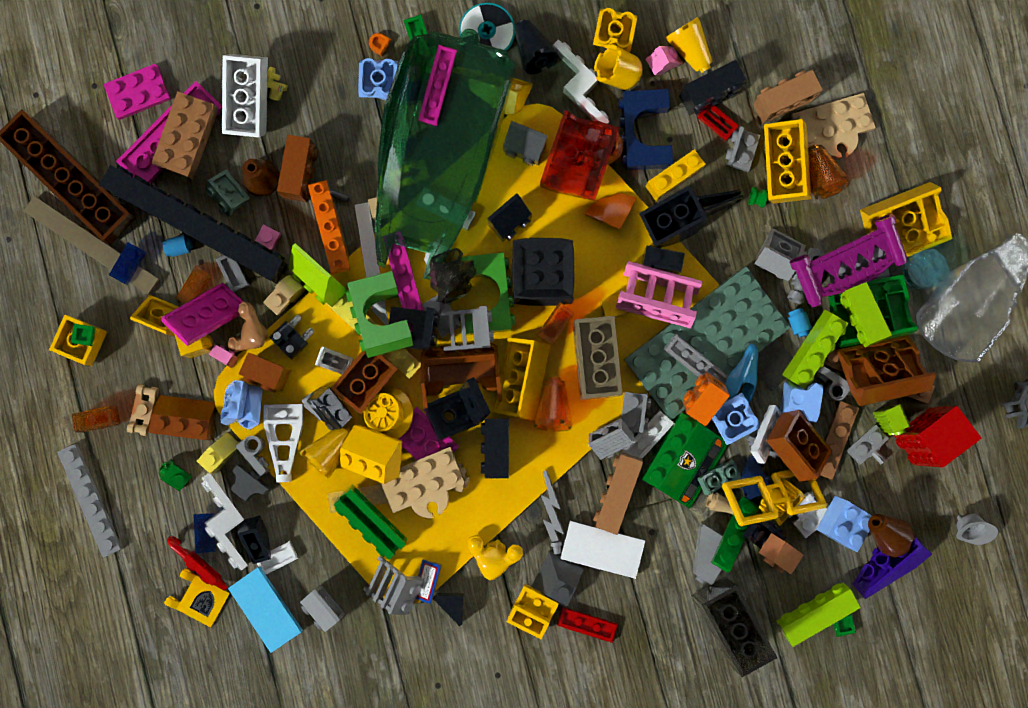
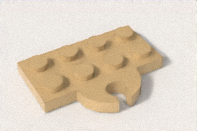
M864 93L793 113L790 116L791 120L803 119L807 124L808 149L820 146L823 153L834 159L842 157V154L837 150L838 144L846 147L845 155L848 157L857 147L858 135L875 129Z
M449 447L400 467L399 478L386 484L381 483L393 513L411 506L414 512L421 517L433 518V513L429 511L428 504L430 502L437 503V512L439 515L442 514L448 506V490L466 482L453 450Z

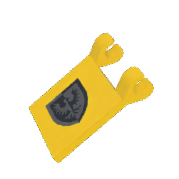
M185 568L180 573V577L190 581L191 584L180 602L175 597L169 596L164 604L211 628L230 592L224 591L215 585L211 586L204 583L200 576Z

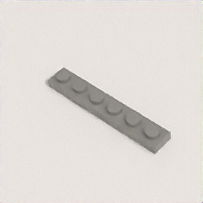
M78 444L58 451V456L102 557H107L122 550V545Z

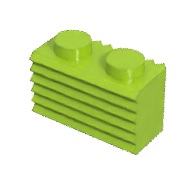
M901 404L889 405L873 412L874 418L877 419L876 422L880 426L879 428L883 433H888L889 436L894 434L895 436L906 432L905 428L910 426Z

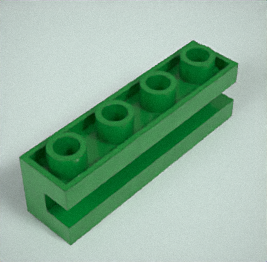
M353 484L335 500L336 512L341 516L344 515L349 520L350 526L355 530L358 529L363 534L364 540L369 544L372 543L382 557L390 560L395 555V551L406 545L407 538Z

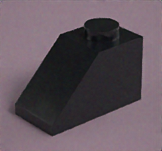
M261 516L244 519L237 534L252 564L271 560L268 530Z

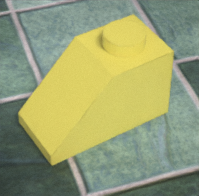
M227 432L214 442L200 456L197 462L210 474H216L238 450L235 446L240 442Z

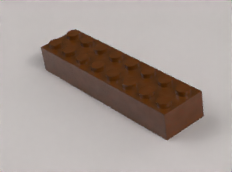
M23 109L0 130V142L103 242L111 245L137 218L112 193L99 186L100 181Z

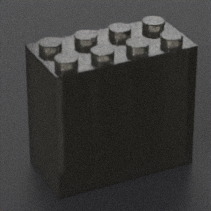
M723 577L712 585L710 584L691 595L727 662L742 678L778 658L737 584Z

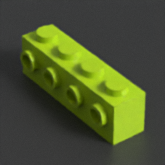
M824 310L782 375L806 389L813 382L816 372L823 367L827 355L834 350L835 343L839 337L843 336L846 332L848 323L835 314Z
M842 582L835 584L825 593L818 594L813 600L799 605L794 611L783 614L776 621L786 640L794 647L860 609V606L851 589Z

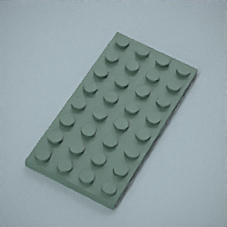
M746 266L690 308V310L697 311L691 329L670 323L624 359L662 412L670 420L685 410L683 397L688 390L694 388L695 381L698 378L663 350L675 334L729 376L742 359L750 344L756 345L758 352H760L791 328Z

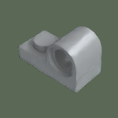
M825 366L816 372L817 375L815 377L824 383L828 382L824 389V395L828 400H842L850 392L847 381ZM834 386L839 389V395L837 397H835L832 394V388Z
M248 436L235 446L260 476H264L270 471L267 467L269 465L262 456L260 458L258 456L265 448V441L262 437ZM253 439L258 442L256 450L250 447V442Z

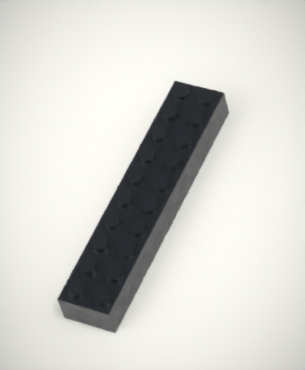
M119 165L117 168L109 166L99 186L273 283H278L288 265L284 262L285 258L273 250L271 253L267 252L268 248L257 241L254 244L251 243V239L240 232L234 234L235 230L222 222L218 225V221L206 213L200 215L201 211L197 210V208L188 203L184 206V202L172 194L166 196L168 193L154 184L149 187L150 183L137 175L133 178L134 174Z

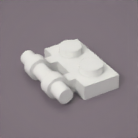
M813 491L806 492L804 494L805 498L798 506L816 502ZM827 504V507L824 509L796 514L798 518L792 523L804 538H807L816 531L829 505Z

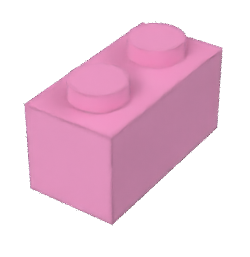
M215 344L209 355L232 368L238 359L234 356L235 353L231 350L226 351L227 348L222 345L217 346Z

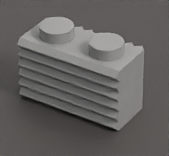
M620 418L590 433L588 444L599 459L602 460L606 457H613L616 452L622 449H629L634 444V434L623 419Z

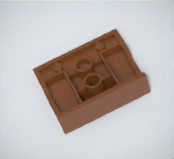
M908 335L886 339L866 348L862 344L838 349L837 351L850 392L859 406L931 391L936 377L935 372L927 373L921 365L919 350Z

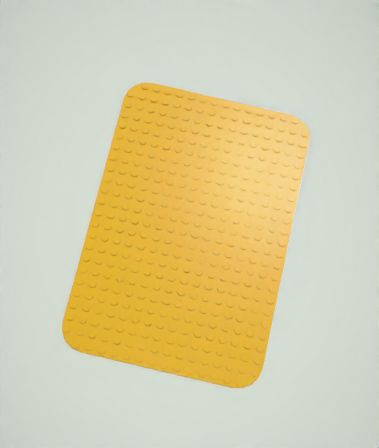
M538 103L524 105L521 111L514 115H508L427 187V189L476 212L468 231L416 206L421 195L420 193L374 234L380 274L392 271L382 236L401 231L421 304H424L441 292L443 296L447 294L452 304L449 306L452 311L479 309L480 306H487V310L490 311L497 305L500 299L499 287L493 280L486 277L460 279L458 257L504 252V258L508 257L509 261L506 277L510 276L511 288H508V296L512 295L513 298L512 243L514 240L525 238H563L573 240V303L558 306L513 304V307H510V315L514 314L515 326H512V331L493 333L494 342H490L498 347L500 372L508 337L534 340L550 345L535 421L492 413L497 390L487 391L482 388L481 382L477 383L491 412L485 419H509V478H485V474H481V462H485V454H481V442H485V435H481L480 424L450 437L459 445L454 452L457 463L464 464L463 468H467L466 477H469L467 489L464 488L463 492L454 491L455 488L448 490V506L440 515L437 512V503L430 502L428 509L433 513V518L421 517L414 512L411 506L393 513L380 482L339 466V464L331 477L326 479L325 475H320L307 462L308 458L306 456H301L300 452L302 449L332 431L328 429L325 422L319 421L315 415L304 407V425L292 469V482L278 483L369 585L379 566L380 561L377 559L381 555H379L372 543L369 544L364 540L363 534L358 529L355 530L350 526L349 520L344 515L341 516L336 512L334 506L335 500L352 484L407 538L406 545L395 551V555L390 560L386 557H383L405 576H418L423 559L442 564L435 592L473 557L467 545L470 537L479 536L482 538L484 546L488 544L547 490L543 471H548L550 480L554 484L591 450L588 444L589 434L622 417L625 392L648 394V397L650 396L624 359L670 323L629 312L627 315L615 318L623 395L619 397L580 400L573 322L575 319L604 317L600 301L618 296L621 291L626 292L629 277L623 276L627 262L642 264L645 247H655L639 215L640 212L649 207L609 164L602 166L603 171L595 194L593 192L590 197H583L582 191L594 161L591 160L584 167L570 166L576 150L585 152V138L564 115L553 107ZM511 121L548 135L547 145L538 165L533 164L531 166L524 163L521 158L516 157L514 159L505 155L503 144ZM517 193L532 213L531 223L524 229L520 227L516 231V236L510 241L506 239L502 242L489 227L487 218ZM613 194H626L636 198L620 231L585 215L587 210L597 200L613 196ZM429 242L448 247L439 281H435L424 261ZM681 242L662 247V249L685 253L682 270L679 275L703 281L698 294H693L690 308L719 286L718 282ZM361 246L349 256L350 270L331 275L347 291L349 290L347 283L366 278ZM637 279L634 295L645 297L648 282ZM655 284L652 299L664 302L667 287ZM674 289L671 305L682 307L685 292ZM310 292L307 293L267 329L268 337L262 347L243 350L237 356L238 359L232 368L226 366L217 377L214 388L215 407L221 416L227 386L234 380L244 381V376L239 375V372L248 352L291 370L282 391L276 390L274 393L262 390L259 425L250 430L240 426L238 422L228 425L241 441L248 436H260L264 439L265 448L258 456L259 458L262 456L268 462L269 472L275 479L276 472L264 428V405L304 404L301 400L311 392H316L319 388H331L342 374L315 365L321 347L352 357L353 361L362 352L359 340H363L362 336L357 335V332L329 306L319 302L315 298L317 296L315 292L312 294ZM399 297L385 300L388 325L391 306L402 308ZM370 307L366 314L379 326H385ZM298 314L302 317V320L294 329L301 336L310 327L315 332L306 340L309 344L291 360L269 337L285 321L289 323ZM459 327L454 330L456 346L463 345L462 328ZM436 329V347L451 346L450 333L442 338ZM474 335L466 336L467 345L475 344ZM405 348L421 363V352L423 350ZM421 368L411 379L398 369L383 388L391 387L403 391L411 400L413 410L418 407L426 415L423 409L420 385ZM246 382V383L249 384V385L258 386V387H261V385H262V384H260V383H258V385H255V384H251V383ZM463 384L443 385L442 393L437 396H428V403L459 391ZM337 395L352 414V418L344 426H347L350 430H352L355 424L365 427L363 412L359 414ZM444 412L446 420L451 421L454 419L451 412ZM290 424L276 425L275 432L278 440L287 441L290 439L293 429ZM255 439L250 442L251 449L256 450L258 447V442ZM288 445L278 446V458L281 461L288 460L290 447ZM402 447L400 467L417 461ZM281 471V474H287V472ZM386 567V569H385V571H384V573H383V576H382V578H381V580H380V582H379V584H378V587H377V589H376L375 592H377V590H378V588H379V586H380V583H381V581H382V579H383V577H384V575H385V573H386L387 567ZM395 573L393 574V576H392V578H391V581H390V583H389V585H388V587H387V589H386V591H385V594H384L383 598L385 597V595H386V593H387V591H388V589H389V586H390V584H391V582H392V580H393V578H394V576H395ZM415 599L413 604L419 603L420 600Z

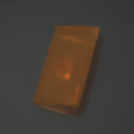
M195 265L176 298L183 303H187L198 297L203 292L212 275Z

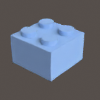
M834 496L816 530L858 553L870 531L868 521L872 515L849 501Z

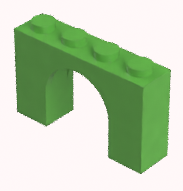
M504 252L458 257L460 279L486 277L493 280L499 287L500 299L497 305L490 310L492 322H489V330H493V333L512 331V326H515L514 314L510 315V307H513L512 295L508 296V288H511L510 276L506 277V269H509L508 257L504 258ZM466 314V336L474 335L472 314Z
M392 271L347 283L349 290L345 292L348 302L353 303V307H350L352 318H357L358 323L354 324L357 335L361 334L363 339L359 340L361 351H366L368 358L413 346L407 320L379 326L370 323L366 319V313L372 305L380 301L399 297Z

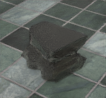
M458 248L437 254L430 259V287L438 293L437 302L448 304L465 297L472 288L470 280L476 273L474 261H461L463 253Z

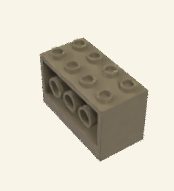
M615 317L575 319L573 322L580 400L619 397L623 395Z

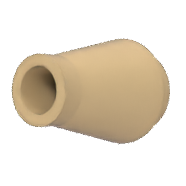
M717 492L708 495L706 507L711 511L733 514L727 498Z

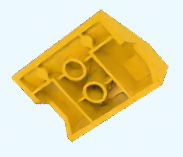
M929 182L860 209L866 233L868 234L877 229L876 219L884 215L894 214L897 221L895 226L907 257L951 240L952 234L949 221L941 209L938 196L942 191L941 187Z

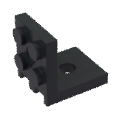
M391 306L389 324L407 320V323H411L414 327L411 332L413 346L406 348L433 351V346L436 347L437 344L435 327H439L440 316L436 309L427 307V310L423 311Z
M474 377L468 379L459 391L428 403V408L423 406L438 441L480 425L491 413ZM444 412H451L454 419L451 421L446 420Z

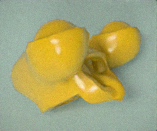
M475 535L470 537L467 542L468 549L475 557L481 573L488 580L498 578L510 565L520 561L523 556V548L516 544H512L506 552V546L500 540L490 541L484 547L482 538Z

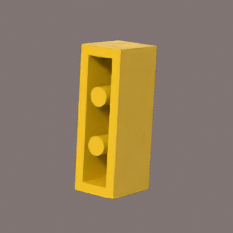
M694 149L649 180L645 187L655 201H658L701 171L706 164Z

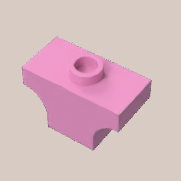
M659 46L654 50L653 54L646 58L654 75H662L683 63L676 50L671 46Z

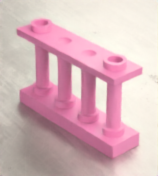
M628 261L623 276L629 277L626 292H620L616 308L691 329L697 311L690 310L693 294H698L703 281ZM637 279L648 282L645 297L634 295ZM655 284L667 287L664 302L652 299ZM674 289L685 292L682 307L671 305Z

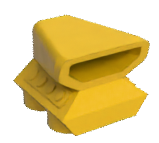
M600 8L593 45L606 48L607 45L613 44L630 53L637 16L631 12L621 13L611 8Z

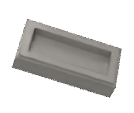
M225 255L215 259L229 288L234 293L250 286L239 263Z

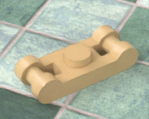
M138 384L127 432H137L142 436L149 434L151 413L156 405L159 388H148L146 385ZM144 395H149L148 401L143 400ZM138 419L144 420L143 425H137Z

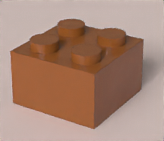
M248 352L239 375L244 376V381L255 385L260 383L262 384L260 388L275 393L276 390H283L291 370Z

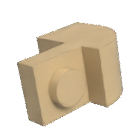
M288 275L275 286L273 292L263 303L279 316L291 302L295 303L306 289L291 275Z

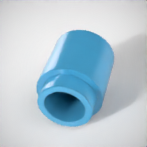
M186 234L168 238L163 242V250L166 256L175 257L191 253L193 248L192 239L187 237Z
M803 308L789 312L788 320L793 334L798 335L799 338L807 336L810 333L809 331L812 330L807 312H804Z

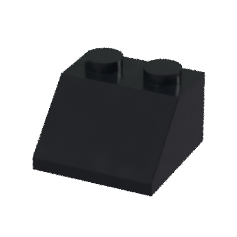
M516 193L487 218L488 225L502 242L506 239L510 241L516 236V231L520 227L524 229L531 223L532 213Z

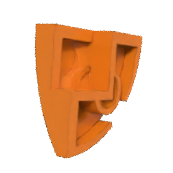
M613 194V196L597 200L590 206L585 215L620 231L636 198L626 194Z

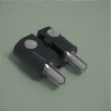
M298 314L289 323L285 321L269 337L291 360L309 344L306 340L315 332L310 327L301 336L294 329L302 320V317Z

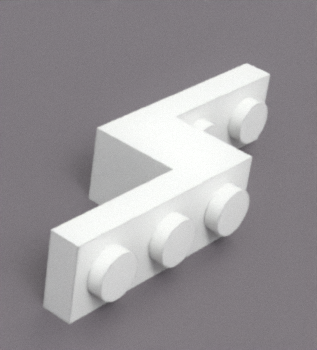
M558 39L553 46L556 48L559 58L576 73L564 86L563 93L597 126L609 125L608 115L602 110L599 111L592 99L589 97L585 98L598 85L597 73L591 68L588 69L584 65V60L578 55L575 56L571 52L569 45L565 42L562 43Z
M207 473L201 477L203 479L201 484L207 492L211 491L214 494L213 500L216 505L224 509L205 522L207 525L205 530L211 538L216 537L218 540L216 545L222 553L227 552L230 556L228 561L234 569L238 567V569L243 570L248 565L225 534L244 519L212 475Z

